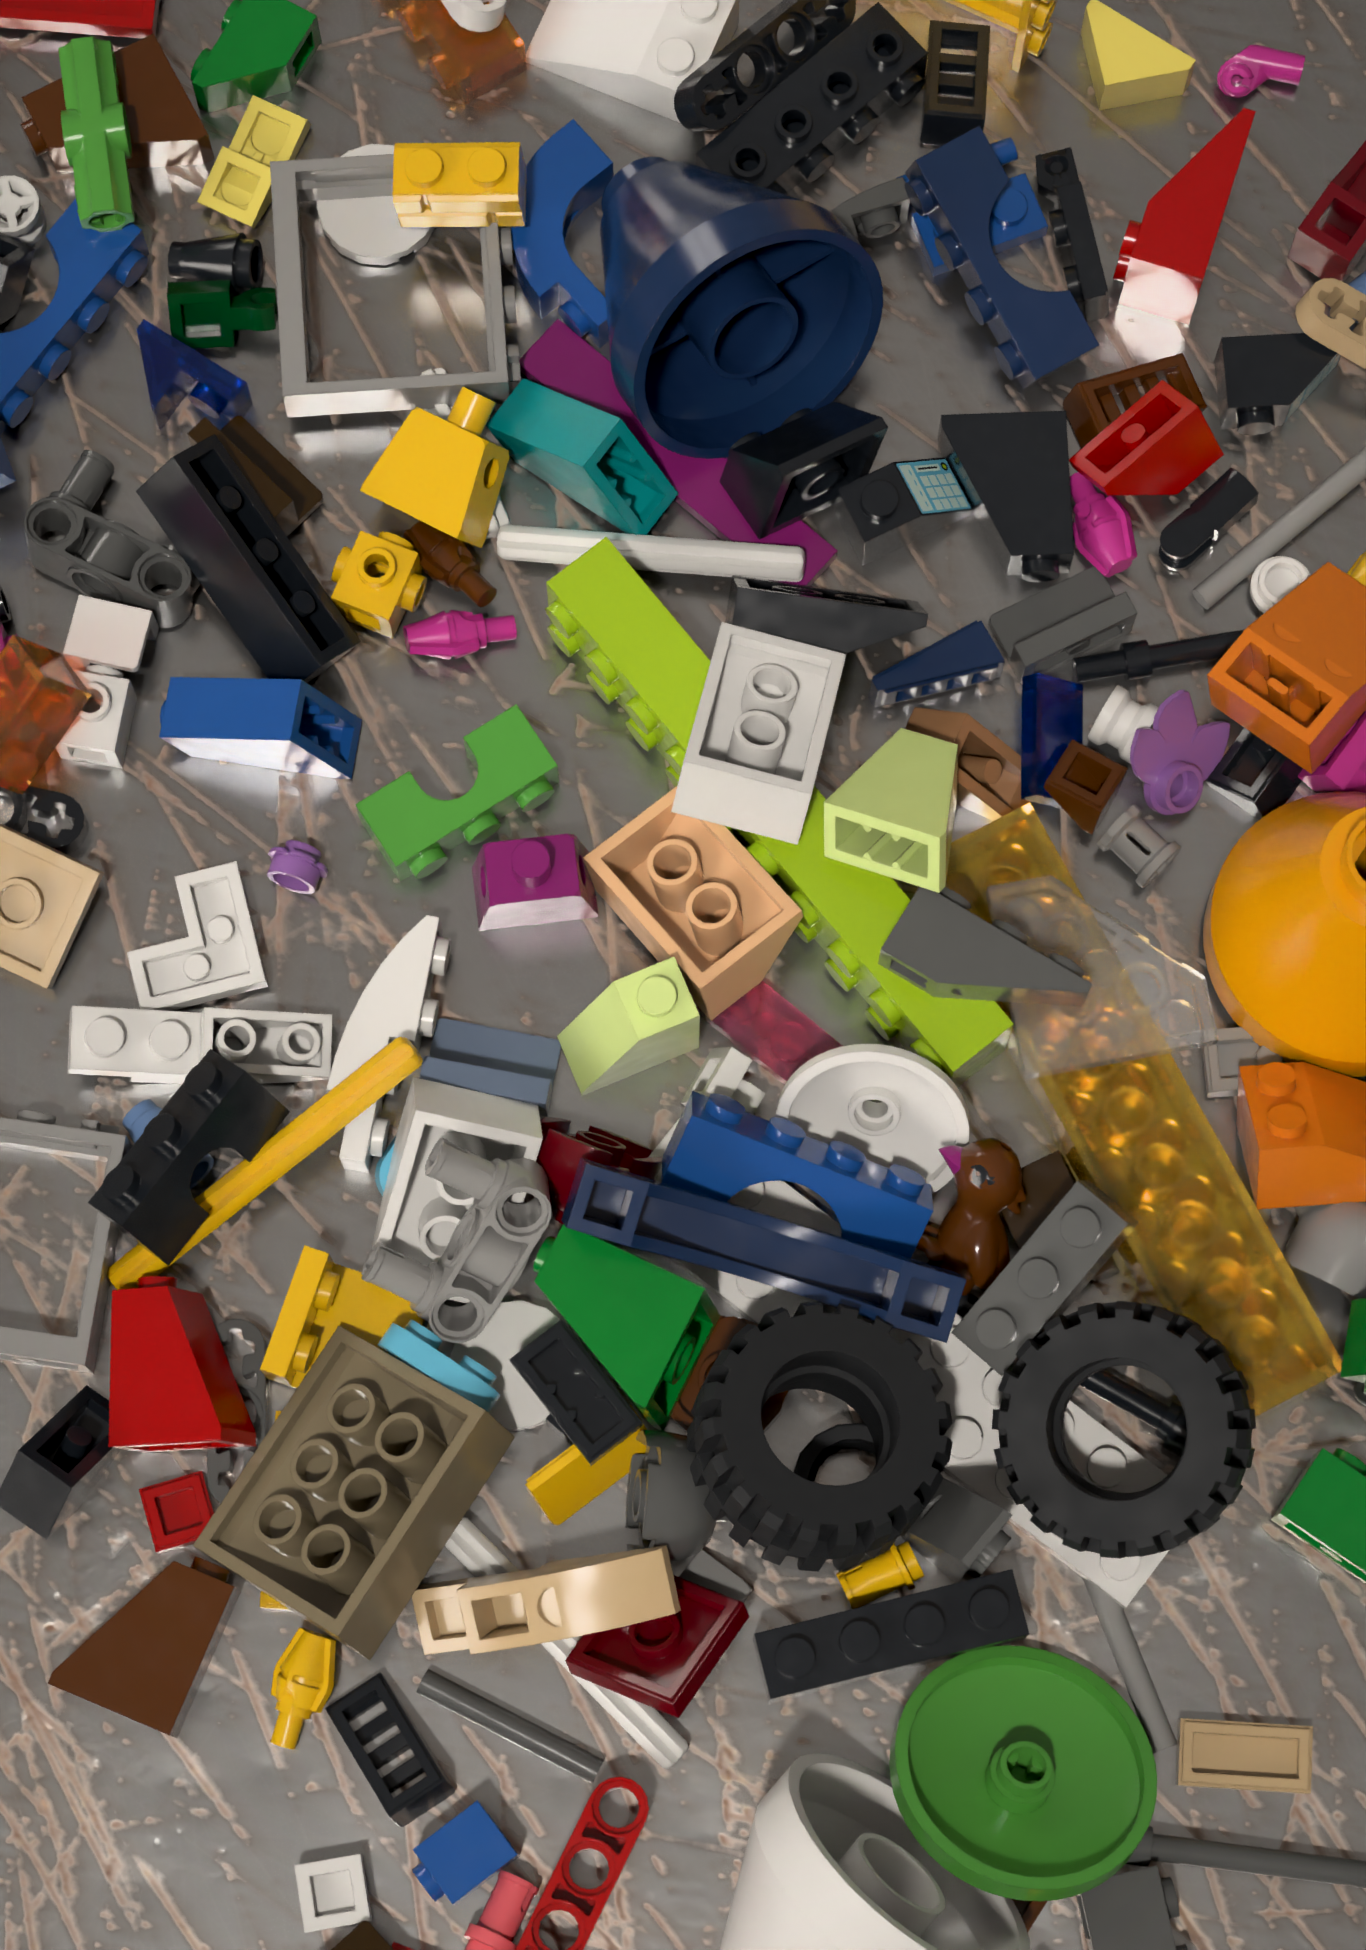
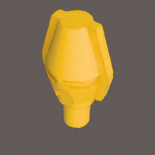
M299 1628L276 1663L271 1695L277 1699L275 1709L280 1712L270 1740L271 1743L280 1747L295 1749L304 1719H310L312 1712H322L334 1687L336 1640L318 1632Z

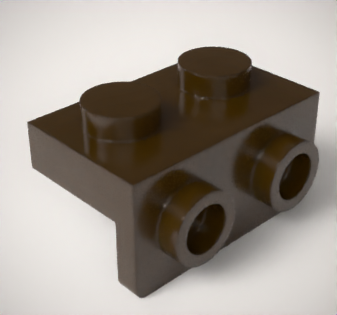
M235 416L221 430L204 417L187 433L191 446L213 434L217 436L286 536L294 531L323 503L322 492L242 416Z

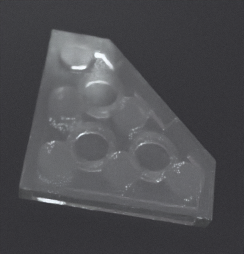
M1052 875L987 886L985 893L992 923L995 919H999L1016 927L1027 936L1028 941L1026 945L1049 958L1051 953H1057L1072 960L1084 970L1085 975L1083 979L1093 984L1082 1007L1008 1002L1011 1019L1014 1023L1013 1029L1024 1080L1217 1044L1219 1037L1204 975L1184 962L1180 964L1149 944V939L1108 912L1102 913L1073 894V889Z

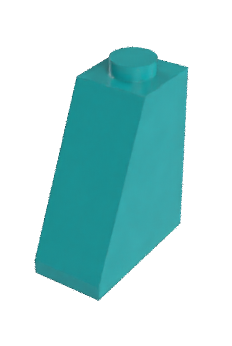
M525 378L520 381L486 424L499 443L509 450V455L517 464L627 534L647 535L678 495V492L621 418Z

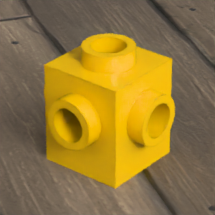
M360 530L353 548L347 546L342 548L332 572L331 580L337 584L332 593L331 600L346 621L393 639L405 611L408 610L413 613L416 611L426 588L427 577L421 575L422 569L419 553L413 551L414 547L409 541L389 532H379L376 537Z

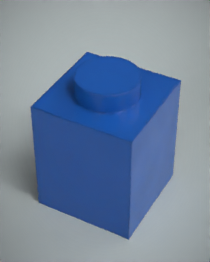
M477 1800L413 1849L421 1863L414 1867L412 1871L435 1902L446 1895L453 1905H457L499 1873L500 1870H503L516 1860L519 1854L481 1802Z

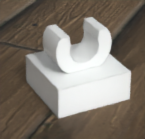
M720 1047L711 1049L680 1103L686 1106L692 1091L707 1097L710 1094L717 1093L733 1098L744 1106L746 1112L754 1115L765 1093L742 1079L753 1060L733 1047Z

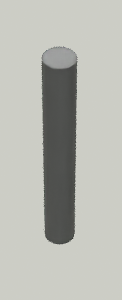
M430 1669L426 1671L416 1693L592 1784L604 1762V1759Z

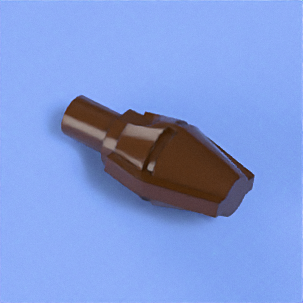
M422 521L414 524L411 529L405 530L402 538L413 545V551L419 553L420 565L429 577L447 588L451 587L456 592L463 591L480 608L491 603L496 596L497 589L480 574V563L464 541L456 539Z

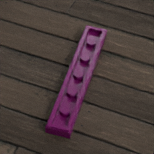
M558 318L519 359L520 372L530 381L621 418L678 492L674 501L722 541L798 546L802 548L805 552V571L802 580L799 582H777L811 586L837 558L838 550L802 520L759 540L719 482L727 458L706 459L688 457L672 452L658 444L648 434L620 396L612 376L611 362Z

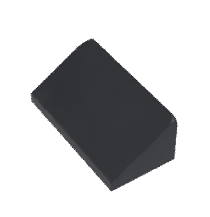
M1244 728L1206 782L1211 788L1260 820L1271 811L1286 804L1302 781L1298 778V775L1303 768Z

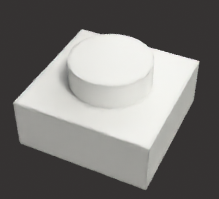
M362 1854L294 1865L304 1933L360 1924L362 1921L372 1922Z

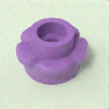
M288 840L284 847H273L269 850L268 855L271 857V864L267 877L275 884L287 890L301 894H312L315 892L320 877L326 878L328 875L327 867L319 862L322 856L321 852L309 844Z

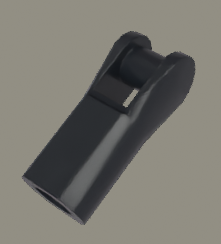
M1229 468L1190 505V508L1182 512L1163 529L1158 555L1164 567L1172 571H1182L1190 567L1212 545L1213 541H1217L1257 504L1259 493L1246 477L1237 470Z

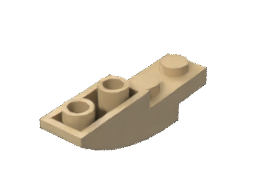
M667 1545L551 1561L536 1569L422 1584L417 1587L412 1595L424 1655L466 1649L470 1650V1654L541 1644L633 1625L673 1615L681 1611Z

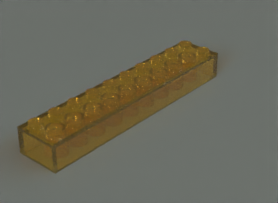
M1031 803L951 842L945 887L960 894L971 904L972 907L969 912L991 925L995 919L1011 924L1027 936V946L1049 958L1051 953H1057L1072 960L1084 970L1085 975L1083 979L1093 984L1082 1007L995 1002L1014 1023L1006 1049L1079 1180H1090L1139 1221L1138 1225L1117 1250L1146 1303L1167 1308L1169 1311L1187 1316L1202 1325V1329L1214 1339H1218L1231 1353L1228 1357L1237 1371H1242L1248 1384L1249 1390L1246 1391L1250 1409H1255L1256 1420L1334 1380L1341 1374L1342 1359Z

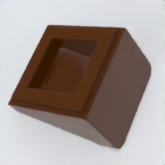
M1072 739L1045 781L1043 788L1081 829L1093 835L1116 798L1128 768Z

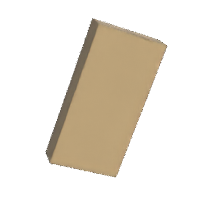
M1179 1718L1176 1786L1311 1794L1313 1726Z

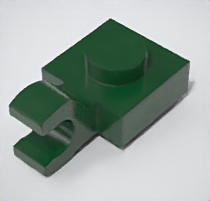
M230 280L168 282L167 301L173 349L234 347L235 330L269 331L276 329L275 314H277L278 309L275 288L261 287L250 289L238 296H232Z

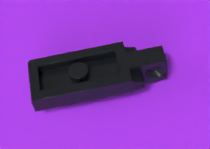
M1068 147L1042 155L1038 154L1035 156L1038 193L1054 201V208L1058 209L1048 212L1056 248L1067 246L1072 264L1062 268L1066 291L1070 290L1076 303L1081 302L1087 322L1106 318L1107 314H1109L1108 288L1072 149Z

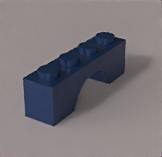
M980 125L912 163L905 172L909 179L905 183L907 196L920 216L928 214L939 234L935 238L937 251L947 268L951 271L958 269L969 289L964 294L967 306L980 325L988 324L999 344L994 348L995 356L1001 369L1010 380L1017 378L1022 388L1025 389L1087 355L1099 346L1070 290L1048 292L1027 287L1012 278L997 260L990 241L989 221L998 195L1010 180Z

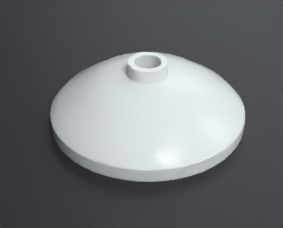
M881 1044L842 1046L828 1050L808 1060L786 1082L777 1103L775 1116L797 1124L805 1131L806 1136L826 1144H830L832 1141H841L852 1145L860 1150L867 1160L890 1168L894 1164L908 1167L919 1173L926 1183L931 1185L932 1194L945 1186L953 1178L949 1166L938 1149L949 1145L964 1147L969 1144L970 1118L966 1102L949 1076L932 1062L915 1053ZM870 1100H879V1101H882V1102L876 1103V1102H872V1101H870Z

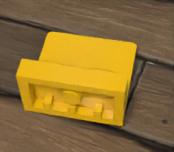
M304 1245L260 1370L267 1379L297 1389L338 1326L381 1349L377 1344L392 1323L405 1328L411 1319L423 1326L425 1319L418 1317L417 1312L411 1310L410 1301L362 1280V1272L335 1264L329 1253Z

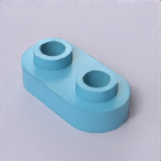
M410 1319L405 1328L395 1323L390 1325L377 1344L384 1352L485 1409L488 1413L491 1411L501 1396L491 1387L497 1378L495 1374L464 1355L459 1364L437 1350L443 1341L414 1320Z

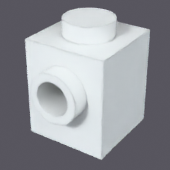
M89 665L86 667V672L67 669L52 739L62 759L123 768L137 696L130 680L124 679L122 672L100 665Z

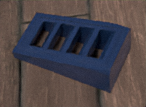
M976 620L873 676L869 699L876 708L991 681L1001 676L1005 661L982 621L977 622Z

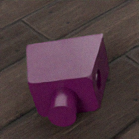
M575 834L497 841L482 845L472 866L479 931L598 917L595 888L583 859L590 852Z

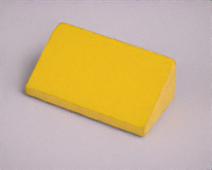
M630 1405V1407L632 1408V1410H633V1411L636 1413V1415L638 1416L637 1412H636V1411L634 1410V1408ZM644 1424L592 1466H590L573 1444L526 1479L527 1483L525 1486L528 1493L555 1526L562 1524L629 1473L632 1456L635 1453L645 1454L647 1446L636 1440L638 1432L647 1430Z

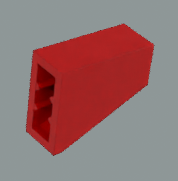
M166 1276L138 1278V1288L112 1290L108 1447L148 1453L256 1446L255 1429L203 1294L177 1288V1278Z

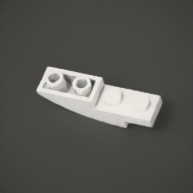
M426 915L415 925L381 963L364 989L347 1022L335 1054L326 1089L327 1093L398 1037L407 1038L419 1052L422 1036L433 1037L439 1010V1000L430 998L434 975L445 976L451 949V939L442 937L443 931L439 917ZM398 1084L386 1094L395 1095ZM384 1096L345 1126L339 1155L344 1169L369 1173L372 1156H383L390 1125L389 1119L380 1118Z
M72 1005L69 1023L67 1074L130 1077L129 1082L183 1084L189 1071L198 1065L211 1049L245 1070L259 1084L329 1080L331 1073L332 1015L204 1007L202 1012L198 1013Z

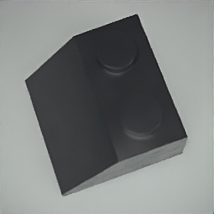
M837 402L827 404L815 411H812L810 408H804L793 413L780 427L763 435L759 432H752L735 442L729 450V456L719 482L760 540L834 505L837 488L869 474L888 426L880 416Z

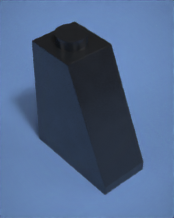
M1066 411L941 415L938 430V449L949 462L974 510L973 514L1006 575H1022V579L1028 582H1047L1057 579L1060 573H1069L1074 556Z

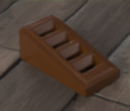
M1183 353L1077 383L1063 400V409L1066 411V416L1081 449L1121 415L1113 396L1119 395L1126 411L1141 398L1137 387L1142 386L1146 394L1159 383L1158 379L1166 377L1169 385L1195 403L1203 412L1207 405Z

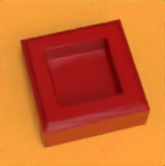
M202 1470L139 1489L155 1551L158 1554L194 1544L215 1513L206 1477Z

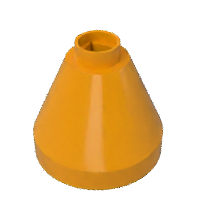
M1336 791L1302 797L1284 804L1265 815L1242 835L1223 863L1209 895L1204 916L1203 947L1210 979L1221 1003L1236 1024L1254 1038L1253 1041L1259 1046L1263 1045L1270 1051L1283 1057L1282 1060L1287 1063L1306 1062L1349 1077L1366 1076V793Z

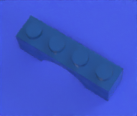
M75 198L47 232L46 238L54 259L59 266V281L55 295L46 310L33 322L22 328L0 333V436L8 426L14 428L24 420L33 405L32 396L46 379L52 381L64 371L72 356L71 349L85 332L91 334L100 327L109 313V302L122 286H132L143 274L148 263L147 256L149 255V250L142 229L135 224L129 223L122 230L109 232L83 229L77 213L78 208Z
M692 1091L662 1157L661 1182L725 1202L744 1188L760 1182L788 1181L803 1185L818 1193L834 1210L840 1223L841 1237L909 1258L912 1257L934 1211L931 1185L927 1184L925 1179L916 1171L897 1164L891 1165L890 1168L867 1160L865 1155L852 1145L841 1141H832L830 1144H826L806 1136L805 1131L789 1120L779 1117H772L769 1121L746 1112L744 1106L733 1098L717 1093L710 1094L707 1097Z

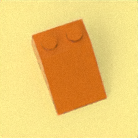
M1270 1062L1262 1065L1239 1066L1236 1126L1256 1210L1338 1204L1342 1202H1366V1082L1306 1062Z

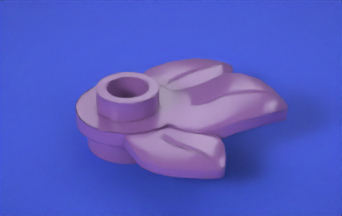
M1183 689L1169 696L1159 706L1154 716L1153 729L1140 728L1136 730L1131 745V767L1134 774L1144 782L1145 801L1153 811L1162 815L1185 813L1196 805L1202 794L1203 781L1210 776L1223 758L1230 733V724L1225 721H1216L1197 726L1190 694Z

